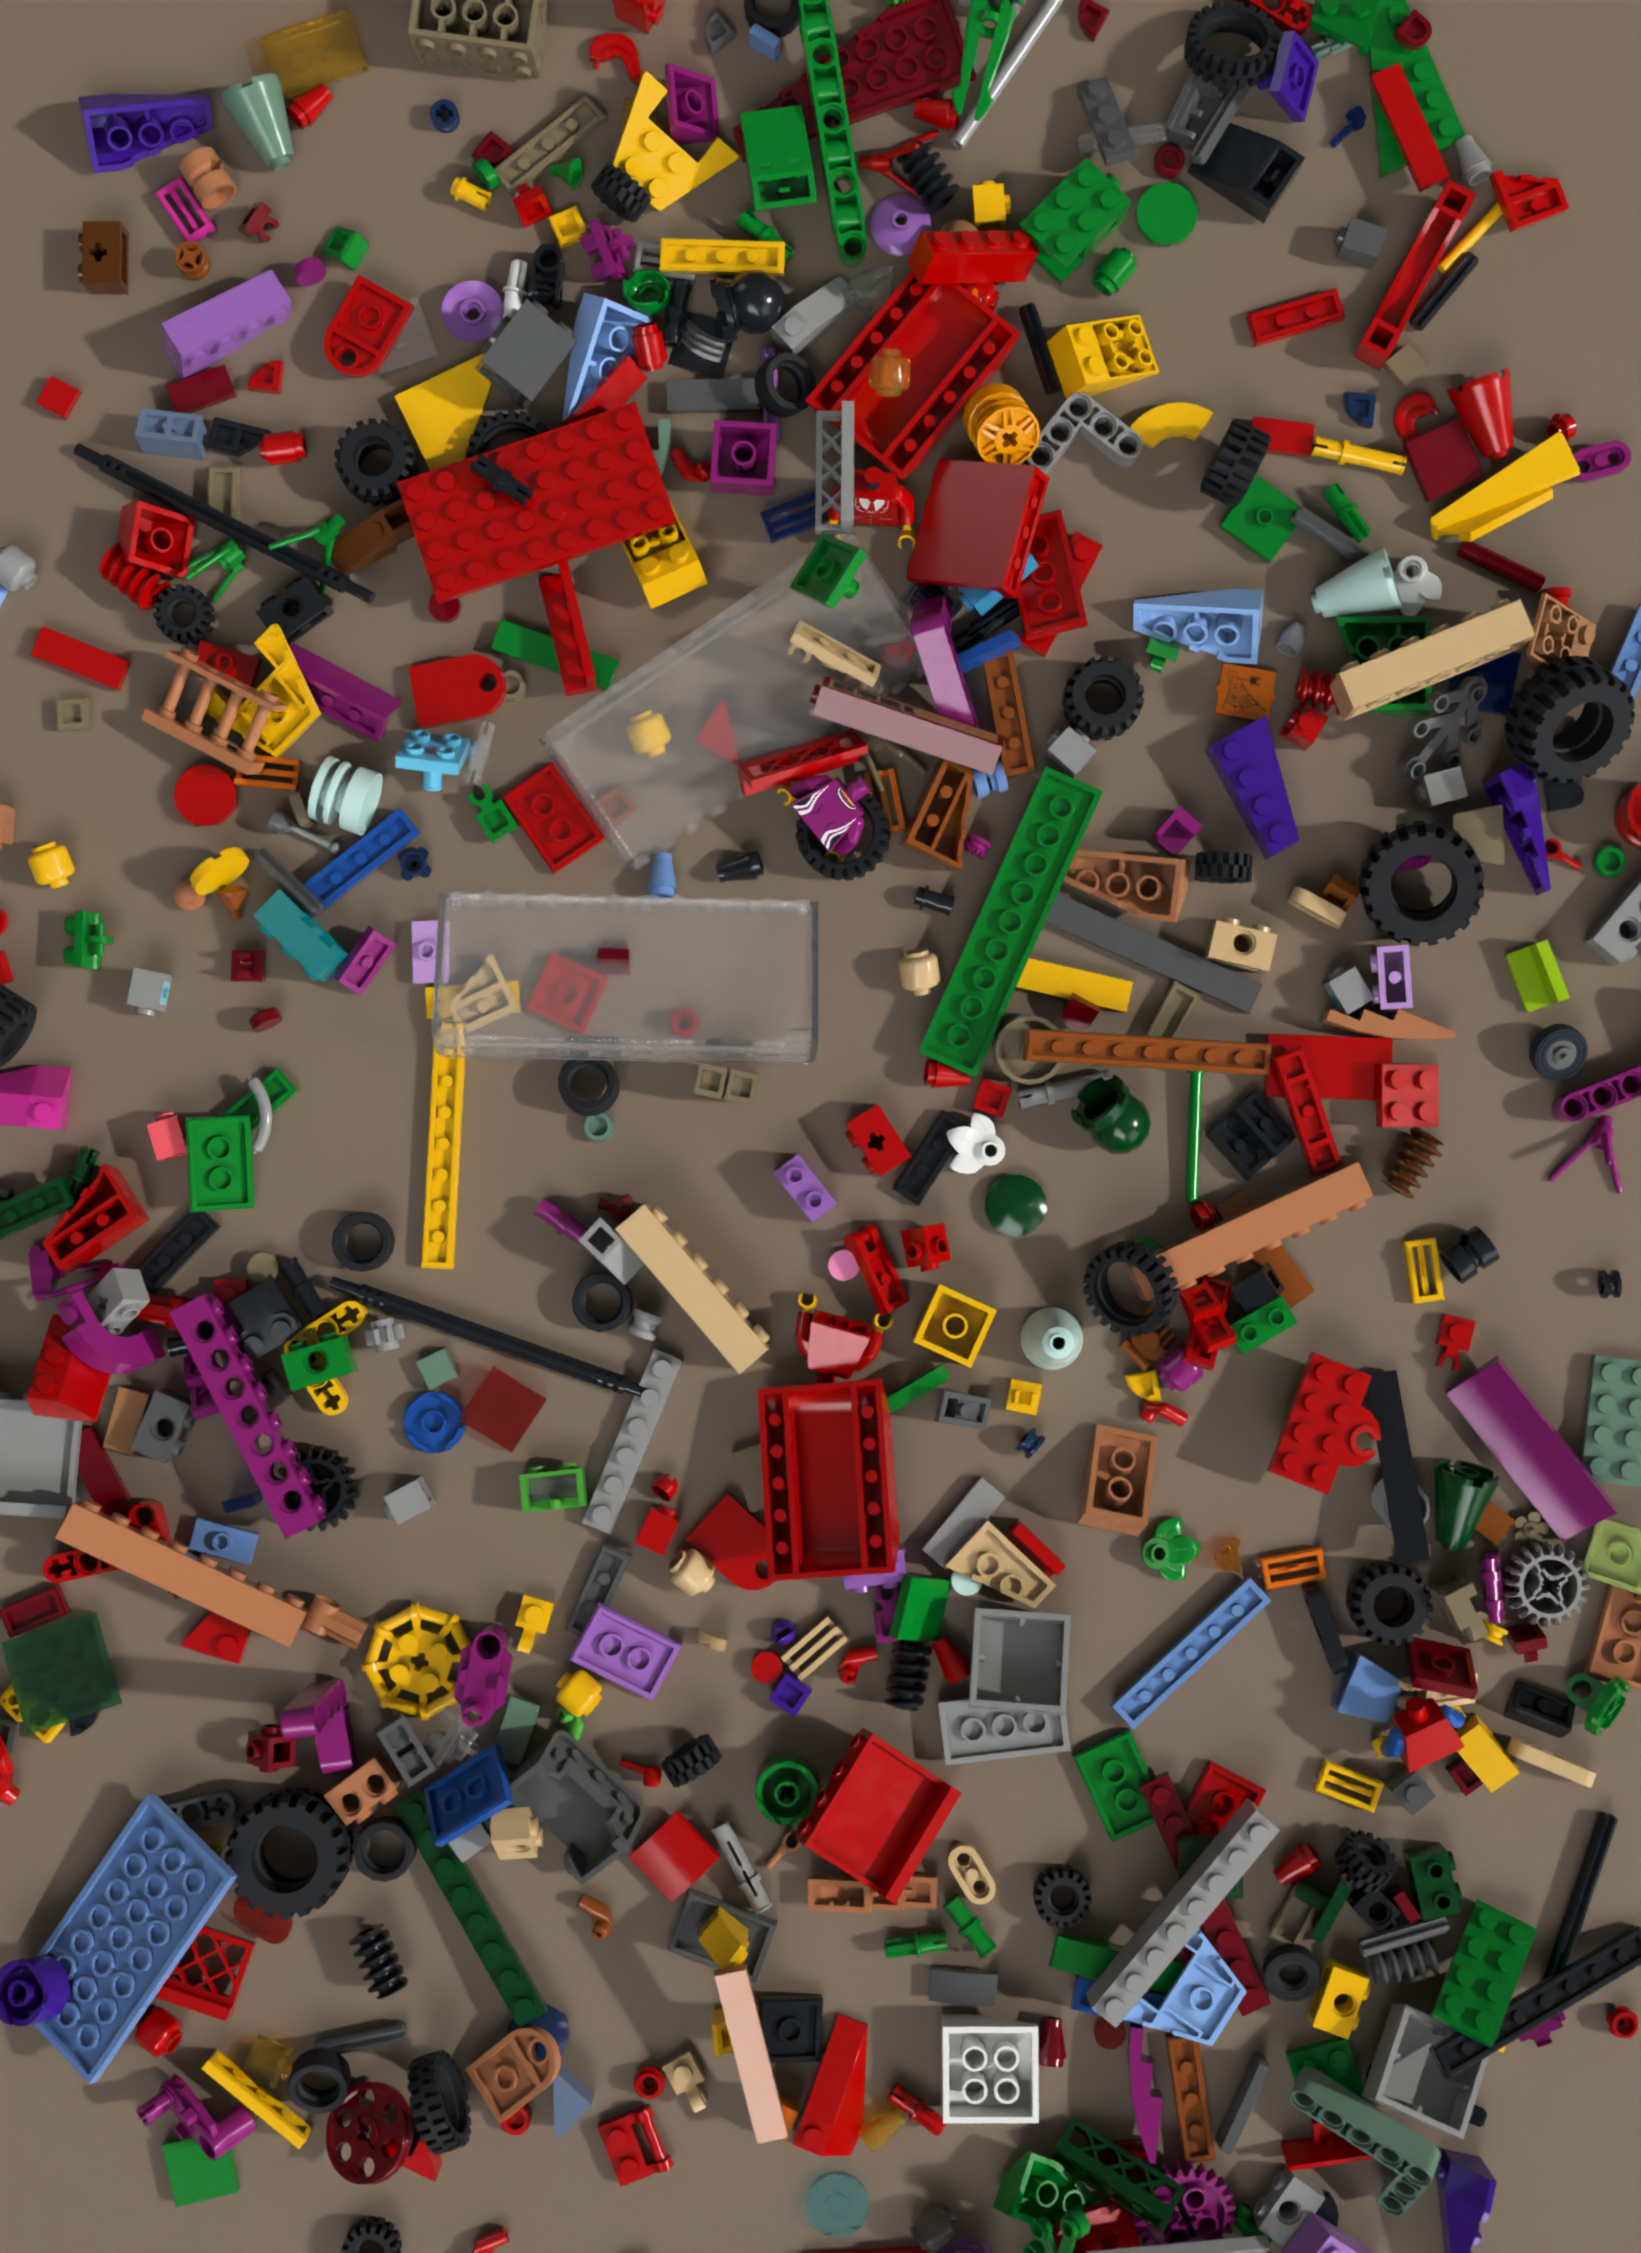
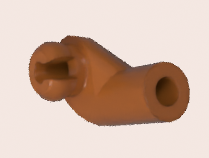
M583 1893L577 1908L591 1915L593 1924L592 1935L596 1939L603 1940L611 1933L613 1927L610 1909L606 1904Z

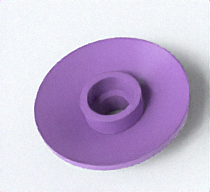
M903 194L889 196L882 200L875 207L870 219V233L875 244L883 252L896 257L910 256L920 232H931L932 227L930 214L923 203L912 196ZM903 217L907 222L904 225H898L895 220Z
M477 280L463 281L453 286L445 295L441 307L442 320L449 333L458 340L468 343L482 342L489 339L503 320V304L499 294L490 285ZM473 311L480 313L479 317L475 320L469 319V314Z

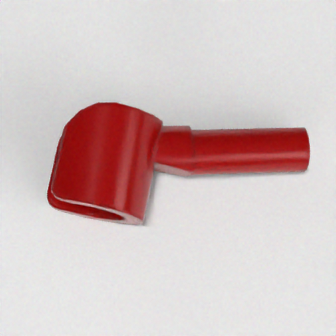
M1548 839L1546 841L1548 845L1553 846L1555 849L1554 854L1546 852L1548 861L1557 859L1578 871L1580 870L1582 864L1562 852L1561 845L1557 840Z
M623 1757L621 1758L619 1765L639 1774H644L643 1785L657 1787L661 1783L662 1771L659 1766L639 1765Z

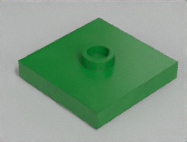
M1257 475L1241 503L1230 511L1219 528L1270 564L1297 525L1291 522V517L1300 506Z

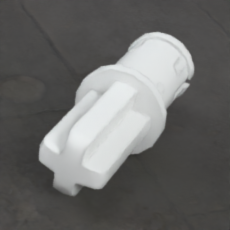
M520 259L511 262L507 286L503 287L502 290L505 294L503 319L505 316H509L512 319L522 306L523 299L527 297L525 287L529 264Z

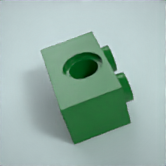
M1282 1295L1248 1314L1243 1312L1228 1321V1324L1237 1336L1233 1346L1238 1353L1243 1355L1298 1323Z
M336 1331L319 1336L320 1343L308 1346L307 1341L288 1346L290 1352L282 1354L281 1359L291 1391L358 1371L348 1335L338 1337ZM315 1351L321 1352L325 1356L326 1361L323 1368H317L312 1363V1355Z

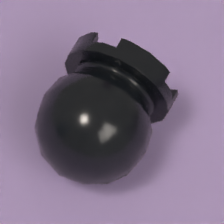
M763 270L745 271L735 276L729 285L724 284L722 277L709 280L712 298L715 297L719 311L716 312L725 343L737 341V333L740 330L749 334H763L771 330V327L783 316L786 306L785 293L776 278Z

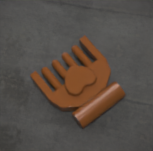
M1148 1307L1141 1315L1150 1314L1152 1309ZM1169 1326L1163 1328L1159 1333L1156 1331L1160 1327L1147 1335L1142 1334L1139 1337H1133L1131 1334L1130 1340L1128 1338L1124 1339L1118 1347L1142 1371H1145L1152 1364L1149 1359L1159 1361L1160 1358L1183 1341L1178 1337L1165 1350L1163 1349L1176 1336V1333L1172 1332L1160 1344V1339L1170 1330Z

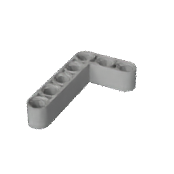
M1077 392L1066 399L1041 431L1038 446L1032 455L1019 465L1037 466L1044 474L1048 475L1079 435L1115 464L1121 467H1129L1136 462L1141 452L1142 440L1134 430L1091 397ZM1080 406L1084 409L1085 414L1083 416H1075L1071 413L1070 408ZM1104 425L1109 429L1110 433L1100 435L1095 431L1094 427ZM1060 430L1064 432L1066 439L1057 441L1051 436V432ZM1124 443L1131 445L1134 453H1122L1119 445ZM1041 454L1047 459V463L1037 465L1032 461L1031 457Z

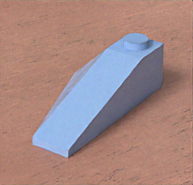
M588 293L583 294L574 323L573 338L577 342L572 347L570 354L563 421L624 354L630 355L632 359L635 357L631 335H633L632 327L652 322L653 318L609 299Z
M1224 589L1137 599L1133 602V630L1165 642L1173 640L1189 646V650L1197 653L1199 650L1216 655V659L1223 662L1257 664L1263 618L1264 590Z

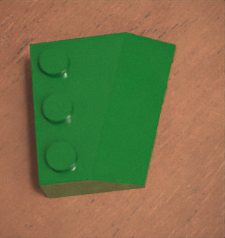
M1431 616L1335 618L1350 663L1358 660L1359 664H1363L1371 659L1370 656L1380 650L1388 648L1390 652L1395 651L1401 647L1400 643L1415 636L1422 640L1431 635L1430 631L1432 630ZM1432 685L1368 712L1390 717H1425L1432 710L1427 704L1428 698L1432 694Z

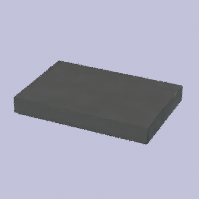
M689 1888L667 1950L720 1969L698 1941L700 1929L720 1906L749 1929V1945L746 1949L748 1955L742 1964L746 1963L750 1981L756 1983L778 1920L762 1914L755 1915L754 1911Z

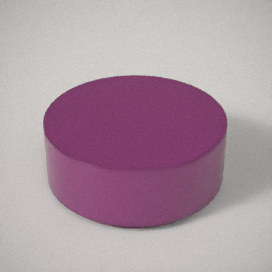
M311 257L298 262L293 269V274L299 285L311 286L324 279L326 270L320 259Z

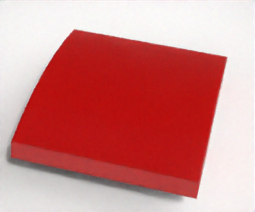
M677 1810L657 1826L648 1838L633 1849L628 1857L672 1903L719 1859L720 1855Z

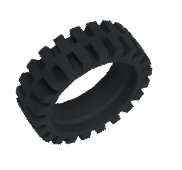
M1225 1L1224 6H1221L1220 2H1215L1212 4V8L1207 5L1202 8L1201 12L1197 11L1194 14V18L1190 21L1184 47V57L1187 59L1186 64L1189 68H1193L1192 73L1196 76L1202 74L1201 80L1208 83L1212 79L1213 86L1220 87L1221 83H1225L1226 89H1232L1233 84H1237L1238 89L1245 88L1246 83L1250 87L1254 86L1258 80L1262 82L1266 79V75H1269L1274 67L1280 42L1278 26H1274L1275 21L1271 17L1266 19L1267 13L1263 10L1256 13L1257 7L1251 4L1248 9L1244 8V2H1238L1237 6H1233L1232 1ZM1231 32L1252 40L1261 51L1248 57L1233 58L1221 55L1210 49L1203 39L1215 33Z
M508 410V414H503L501 411L495 413L496 417L492 419L490 416L484 419L485 423L482 426L479 424L475 428L476 433L470 436L469 447L467 446L466 455L467 458L484 453L490 441L504 432L511 430L522 431L535 436L550 430L537 417H530L526 412L521 411L518 414L515 410Z
M869 793L858 802L871 819L873 838L868 849L859 858L850 862H833L824 858L817 850L812 830L802 818L797 820L796 827L798 832H796V840L799 844V850L808 864L820 874L834 880H853L854 877L861 878L865 876V873L868 871L872 872L876 868L875 865L878 862L881 863L884 859L883 855L888 851V841L891 839L890 824L882 806Z
M1131 1240L1124 1243L1120 1241L1109 1246L1091 1261L1085 1270L1087 1274L1084 1275L1083 1282L1087 1285L1083 1287L1084 1294L1090 1295L1086 1299L1087 1305L1095 1306L1092 1314L1095 1317L1098 1315L1103 1317L1100 1323L1104 1327L1110 1323V1331L1114 1333L1121 1330L1122 1336L1128 1337L1132 1334L1133 1337H1139L1142 1334L1147 1335L1160 1327L1173 1314V1310L1178 1303L1175 1299L1179 1296V1289L1174 1288L1178 1284L1177 1278L1169 1277L1174 1272L1171 1265L1163 1266V1263L1166 1261L1164 1256L1161 1255L1156 1258L1157 1250L1153 1247L1145 1250V1243L1139 1242L1135 1244ZM1115 1262L1128 1263L1138 1268L1147 1277L1155 1297L1154 1309L1150 1314L1135 1315L1125 1310L1115 1301L1107 1282V1272L1111 1264Z
M438 2050L413 2059L408 2068L410 2072L407 2075V2079L410 2082L407 2084L408 2091L411 2093L409 2102L410 2105H413L412 2115L417 2120V2130L421 2131L420 2137L423 2142L426 2141L427 2149H431V2153L436 2155L467 2145V2142L470 2140L469 2135H471L469 2127L471 2125V2118L468 2115L470 2113V2106L466 2102L468 2096L467 2093H464L463 2088L465 2085L463 2080H460L459 2069H455V2061L451 2059L450 2054L446 2053L445 2050Z

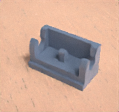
M140 408L135 437L143 453L197 460L205 459L206 452L203 446V439L208 438V433L202 415Z

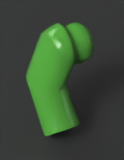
M563 1706L559 1707L556 1712L557 1720L563 1723L566 1732L579 1741L584 1730L581 1716L575 1717Z

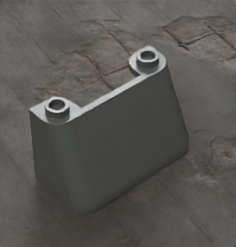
M558 1730L552 1734L508 1778L513 1803L506 1808H530L533 1816L538 1817V1821L567 1847L563 1857L565 1869L581 1885L631 1848L645 1819V1808L642 1802L571 1734L563 1730Z

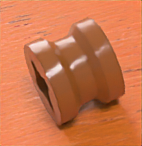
M186 241L176 247L174 252L175 264L187 279L198 281L208 275L211 263L198 243Z

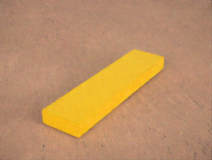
M660 238V273L739 275L748 270H763L772 276H784L785 242Z
M1029 958L1016 988L1066 1000L1069 999L1072 993H1075L1101 1008L1126 1013L1133 982Z
M215 2049L201 2069L290 2143L300 2149L308 2139L312 2127L223 2053Z

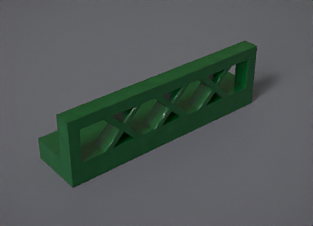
M1074 2117L1053 2153L1052 2159L1060 2163L1071 2175L1162 2233L1166 2229L1172 2213L1185 2190L1184 2186ZM1074 2130L1087 2138L1088 2147L1077 2148L1068 2142ZM1108 2150L1114 2154L1117 2164L1110 2166L1102 2164L1099 2161L1097 2152ZM1136 2168L1142 2172L1145 2182L1132 2183L1127 2179L1125 2170ZM1164 2186L1175 2193L1169 2205L1156 2198L1153 2188Z

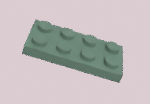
M1591 1355L1579 1459L1597 1482L1641 1488L1640 1360Z

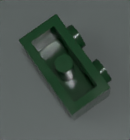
M1440 1842L1403 1850L1415 1909L1421 1919L1426 1921L1461 1913L1458 1902L1463 1901L1458 1882L1453 1880L1452 1871L1456 1870V1865L1451 1851H1447Z

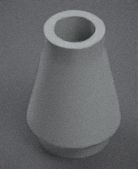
M1466 135L1458 139L1455 143V148L1458 154L1462 179L1467 181L1470 186L1484 182L1492 174L1491 161L1476 144L1472 135Z

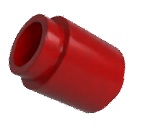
M647 322L633 326L631 339L638 367H644L646 372L663 368L662 363L666 362L668 357L662 330L658 329L657 322Z
M294 430L264 434L263 441L259 442L261 458L263 461L267 460L270 466L300 462V458H307V447L302 432L295 433Z

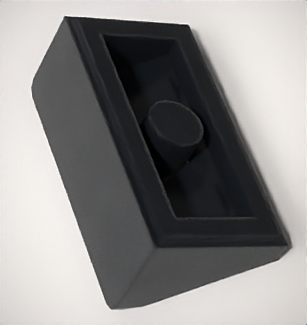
M1515 1681L1504 1710V1717L1562 1738L1571 1732L1575 1704L1554 1694Z

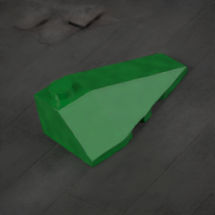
M1027 2151L1003 2175L993 2207L1012 2218L1029 2224L1037 2218L1044 2216L1049 2220L1053 2229L1056 2223L1073 2209L1082 2210L1103 2201L1093 2195L1057 2161Z

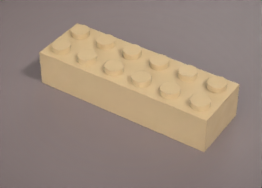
M1509 599L1500 601L1490 607L1491 610L1481 616L1478 611L1461 618V623L1450 628L1449 624L1441 625L1431 630V635L1422 640L1415 636L1400 643L1401 647L1395 651L1390 652L1386 648L1370 656L1371 659L1363 664H1359L1357 660L1340 668L1341 672L1335 675L1336 678L1329 687L1343 721L1520 650L1535 636L1521 599L1510 603Z
M643 1204L615 1230L740 1375L769 1350L770 1345L767 1341L770 1340V1336L759 1324L753 1326L748 1321L747 1317L750 1313L739 1300L734 1303L726 1295L729 1288L718 1276L713 1279L705 1269L709 1265L700 1254L696 1252L692 1255L685 1247L689 1242L677 1228L671 1231L665 1224V1221L668 1219L665 1213L657 1205L651 1207L649 1204Z

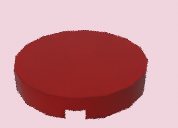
M207 764L192 766L182 773L176 782L174 790L175 805L182 817L194 825L202 827L217 826L229 819L236 809L237 788L230 775L217 766Z

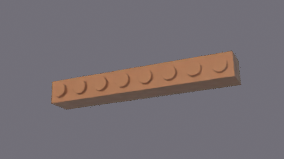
M1349 1161L1215 1223L1214 1226H1209L1157 1250L1155 1257L1164 1256L1166 1261L1163 1263V1266L1171 1265L1174 1271L1169 1277L1177 1278L1178 1284L1174 1288L1179 1287L1180 1291L1196 1285V1279L1205 1274L1208 1277H1213L1226 1270L1224 1266L1233 1261L1236 1264H1241L1254 1257L1253 1252L1261 1248L1268 1251L1282 1244L1280 1239L1292 1235L1293 1238L1302 1236L1310 1231L1309 1226L1319 1221L1321 1225L1330 1223L1339 1218L1337 1213L1347 1208L1349 1212L1364 1207L1367 1205L1365 1200L1374 1195L1359 1162ZM1130 1264L1125 1265L1140 1299L1146 1302L1150 1300L1154 1304V1291L1147 1277L1138 1268Z
M84 1498L82 1502L76 1500L72 1504L55 1539L290 1648L308 1611V1608L303 1606L304 1600L292 1594H287L286 1597L275 1593L276 1588L261 1580L257 1584L245 1579L247 1574L237 1568L230 1567L229 1570L219 1567L217 1566L218 1560L209 1555L201 1553L198 1557L187 1552L189 1549L187 1545L176 1540H171L168 1543L158 1538L160 1533L149 1527L142 1526L140 1530L130 1525L131 1520L124 1515L113 1512L112 1516L100 1511L102 1506L94 1501Z

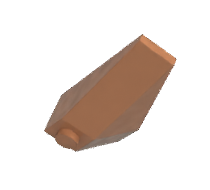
M1077 849L1063 882L1143 919L1177 922L1187 894L1191 862L1176 858Z

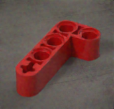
M147 1499L130 1509L128 1518L131 1520L130 1525L140 1530L142 1526L149 1527L160 1533L158 1538L168 1543L171 1542L165 1510L159 1501ZM143 1507L148 1508L152 1513V1521L149 1523L141 1517ZM72 1548L48 1557L43 1564V1574L48 1581L61 1583L120 1568L98 1559L96 1567L90 1566L86 1559L87 1553L77 1548ZM73 1561L74 1566L66 1570L57 1568V1563L66 1564Z

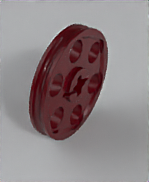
M361 2082L348 2088L344 2102L330 2112L326 2127V2147L330 2161L340 2176L354 2184H377L392 2177L405 2162L413 2138V2120L407 2101L396 2088L384 2082ZM369 2089L373 2091L375 2097L374 2103L370 2108L366 2106L364 2101L365 2094ZM394 2104L397 2108V2117L391 2123L388 2120L387 2111ZM348 2108L352 2119L350 2124L345 2127L342 2123V2114ZM394 2138L397 2143V2152L393 2157H390L387 2152V2145ZM346 2142L351 2147V2155L347 2161L341 2155L342 2147ZM370 2157L374 2162V2171L368 2177L364 2172V2163Z

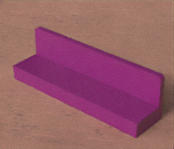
M296 644L290 645V649L319 710L379 742L384 737L390 715L400 706L401 700Z

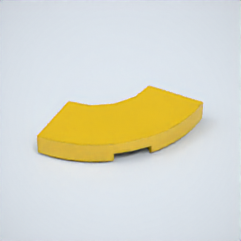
M1167 403L1145 412L1130 428L1141 437L1142 444L1153 450L1161 441L1171 437H1186L1196 441L1214 412L1192 403Z

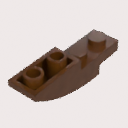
M402 498L374 513L334 543L331 560L338 571L350 575L396 552L398 544L415 536Z

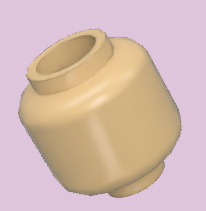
M917 948L904 952V957L898 962L902 988L913 991L914 996L932 993V987L938 985L941 980L937 956L928 952V948Z
M693 1548L686 1551H678L668 1565L671 1583L690 1596L697 1595L701 1591L706 1593L715 1582V1577L713 1576L715 1570L714 1563Z

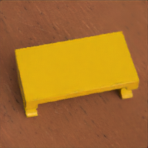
M1476 1713L1462 1727L1455 1730L1465 1747L1457 1752L1491 1793L1520 1773L1516 1761L1506 1752L1503 1745Z

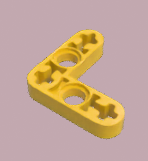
M349 1300L342 1303L300 1330L291 1340L285 1343L284 1352H290L288 1346L295 1344V1340L298 1343L307 1341L308 1346L320 1343L318 1327L323 1322L330 1323L334 1328V1332L337 1331L338 1337L348 1335L365 1323L367 1319L366 1306L357 1300ZM348 1306L351 1309L358 1308L360 1312L356 1315L358 1321L355 1323L352 1319L341 1324L346 1328L342 1332L339 1322L333 1318V1315L336 1314L337 1319H341L348 1314ZM315 1351L313 1355L316 1360L312 1361L314 1366L323 1368L326 1360L321 1352ZM338 1378L306 1387L324 1414H339L348 1405V1395ZM331 1381L333 1386L327 1389L332 1396L337 1394L340 1396L341 1400L337 1402L339 1408L336 1409L335 1406L328 1407L326 1402L329 1400V1396L325 1391L319 1394L316 1389L326 1386Z

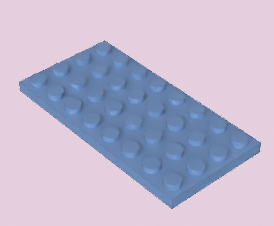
M155 1793L145 1796L37 1955L55 1956L67 1973L68 1981L73 1987V1993L58 2016L52 2020L33 2025L88 2084L99 2080L238 1876Z

